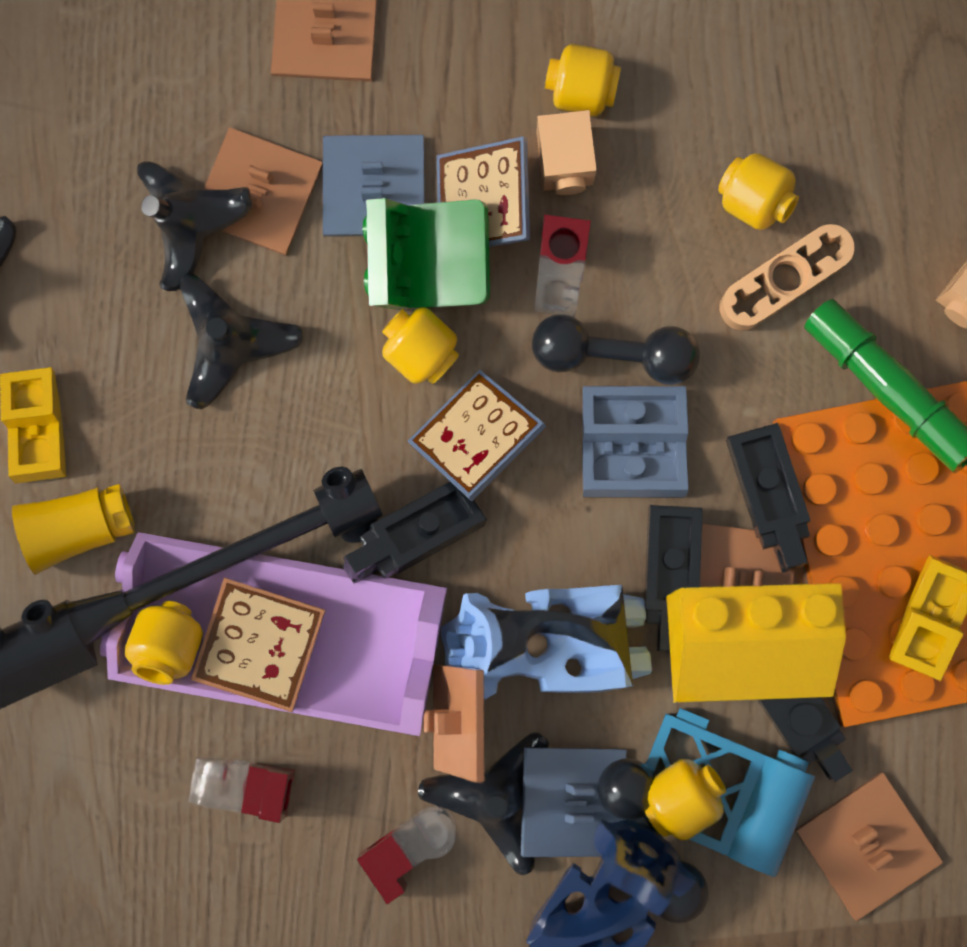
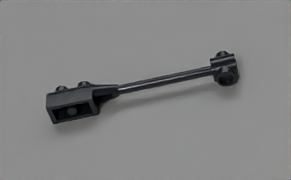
M343 466L330 469L322 478V486L313 490L319 505L125 592L124 590H119L71 602L65 600L54 606L48 600L43 599L30 603L23 610L21 621L3 629L0 627V709L97 666L93 642L133 615V611L326 524L329 525L334 538L340 536L349 543L361 542L359 540L360 536L368 532L370 525L383 516L362 468L354 472Z

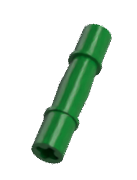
M830 299L820 305L807 319L804 329L838 361V366L841 369L849 368L879 402L910 427L909 435L923 443L953 474L967 466V425L948 408L949 404L945 400L938 402L904 365L875 342L877 336L873 332H868L835 299Z

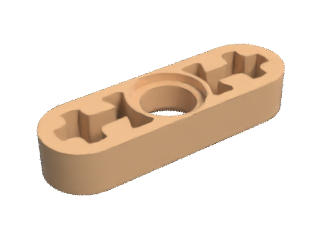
M823 225L732 284L720 301L719 309L723 321L733 329L740 331L750 330L838 273L853 257L855 245L851 234L839 225ZM820 239L826 244H831L835 241L839 245L840 249L835 254L837 261L831 256H826L812 268L810 267L807 259L821 248L822 242ZM799 251H802L803 257L798 254ZM783 264L793 266L800 275L799 287L792 291H784L778 288L773 281L774 269ZM812 271L818 274V276L814 277ZM760 279V280H761V283H762V286H761L759 283H757L755 280ZM763 287L767 296L759 300L751 309L753 317H750L746 312H741L737 315L733 311V306L737 302L736 294H739L743 299H748ZM769 297H770L772 300H774L776 303L773 304V305H771V304H770Z

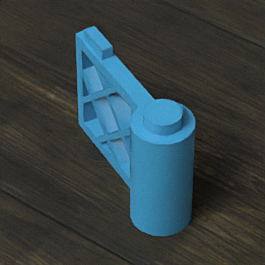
M679 708L676 717L666 714L646 762V765L653 773L660 756L665 768L671 765L664 746L672 728L693 736L701 754L700 758L693 760L698 765L704 763L705 766H711L710 760L729 752L751 761L743 782L726 788V793L720 796L728 818L720 840L703 832L689 840L726 855L761 873L777 877L816 777L806 772L809 762L782 750L778 751L776 759L723 738L706 730L709 723L708 719L682 708ZM701 740L722 749L707 755ZM739 791L732 810H730L725 796Z

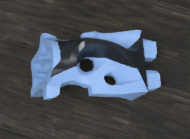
M622 585L529 591L525 593L526 602L532 606V611H517L492 604L483 595L466 593L463 595L458 616L441 627V640L445 650V665L484 670V699L496 694L498 682L502 677L520 675L538 679L541 692L593 693L632 687V679L648 675L652 672L650 652L646 646L629 647L627 628H636L644 625L646 619L645 601L641 597L623 595ZM562 604L569 607L571 613L549 611L551 605ZM535 634H541L547 639L548 646L539 657H532L527 649L528 641ZM568 659L578 660L582 667L579 675L572 676L568 674L565 669Z

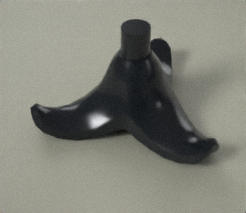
M151 161L141 162L137 166V174L150 193L149 196L143 199L141 208L146 216L153 217L155 223L160 228L164 244L165 263L159 285L163 290L177 291L180 289L179 283L181 278L187 274H193L196 269L204 238L238 222L251 210L252 199L249 187H240L225 190H194L177 175L159 164Z
M187 274L181 278L179 283L180 290L199 340L193 375L186 395V403L196 409H204L210 405L224 390L243 363L276 356L301 345V326L242 316L195 274Z
M537 732L530 733L484 772V782H473L450 774L429 777L421 781L418 796L425 802L448 809L480 823L512 869L519 875H526L534 869L535 857L521 856L524 748H548L549 742Z

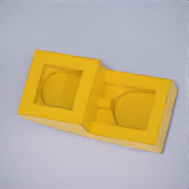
M52 367L0 374L1 421L8 429V476L15 484L66 477L62 416L54 370Z
M928 556L899 625L889 655L890 660L941 681L964 634L960 627L967 614V570L934 556Z

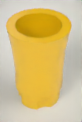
M120 484L103 490L97 487L74 495L12 506V519L16 536L26 563L35 575L64 560L94 548L116 542V537L135 533L132 512Z

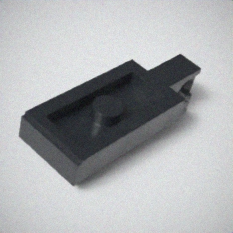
M778 423L728 436L726 444L756 538L760 539L763 550L774 547L782 573L803 568L808 562L800 539L810 536L807 524L811 520Z
M448 482L372 523L370 530L360 536L359 540L363 546L344 556L343 568L353 584L375 574L377 571H380L384 579L392 576L394 573L397 575L484 527L487 518L475 500H469L451 482Z
M649 505L644 601L646 623L658 624L657 651L670 652L667 595L680 588L700 587L703 510L699 507Z
M822 698L757 700L793 755L808 761L809 764L816 760L826 777L834 782H837L853 771L837 747L846 740L839 729L841 726Z

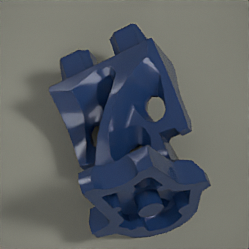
M602 819L596 827L594 846L602 858L593 876L586 875L581 871L580 866L573 863L566 870L554 891L533 918L526 943L529 947H645L656 927V923L647 915L648 911L660 916L670 903L672 893L678 897L687 893L694 885L696 877L683 866L677 851L658 832L633 820L627 819L610 823ZM611 885H614L620 890L631 894L632 897L624 901H616L610 897L609 888ZM574 892L583 893L585 900L581 910L576 913L568 912L565 903L570 894ZM630 927L633 929V933L627 941L618 942L612 937V935Z

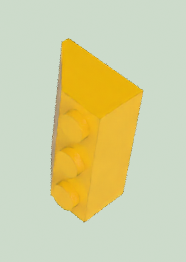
M841 583L680 588L667 595L673 703L823 698L834 696L846 640Z

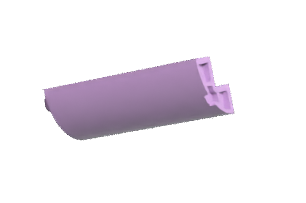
M138 532L129 552L122 551L118 558L115 580L118 583H122V590L125 592L223 547ZM259 554L133 611V615L104 634L101 639L100 654L107 657L108 679L289 712L191 680L223 579L235 580L326 610L294 711L290 713L420 736L447 588L389 577L384 579L383 576L378 575L368 576L353 584L344 569ZM164 601H174L188 607L192 611L191 617L200 624L203 630V638L190 673L180 679H173V682L169 685L151 683L136 676L131 670L132 664L129 663L124 654L126 643L138 613L149 606H161Z

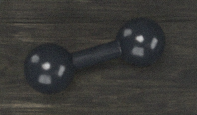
M556 314L541 321L532 336V351L536 360L547 370L557 373L572 371L579 367L586 357L642 363L646 373L652 379L662 384L673 385L690 378L696 371L700 361V350L695 338L688 331L676 326L659 328L652 332L645 342L589 336L587 329L578 319L566 314Z
M630 758L619 759L609 764L603 770L598 781L597 790L602 806L609 814L616 818L637 821L658 832L645 813L650 806L648 793L655 778L652 770L643 762ZM681 861L683 866L696 877V880L690 891L678 897L672 893L670 903L660 915L661 918L673 923H685L695 919L704 910L708 900V885L705 877L698 868L685 861Z

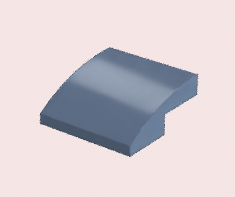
M583 386V497L687 496L686 441L689 433L686 386Z

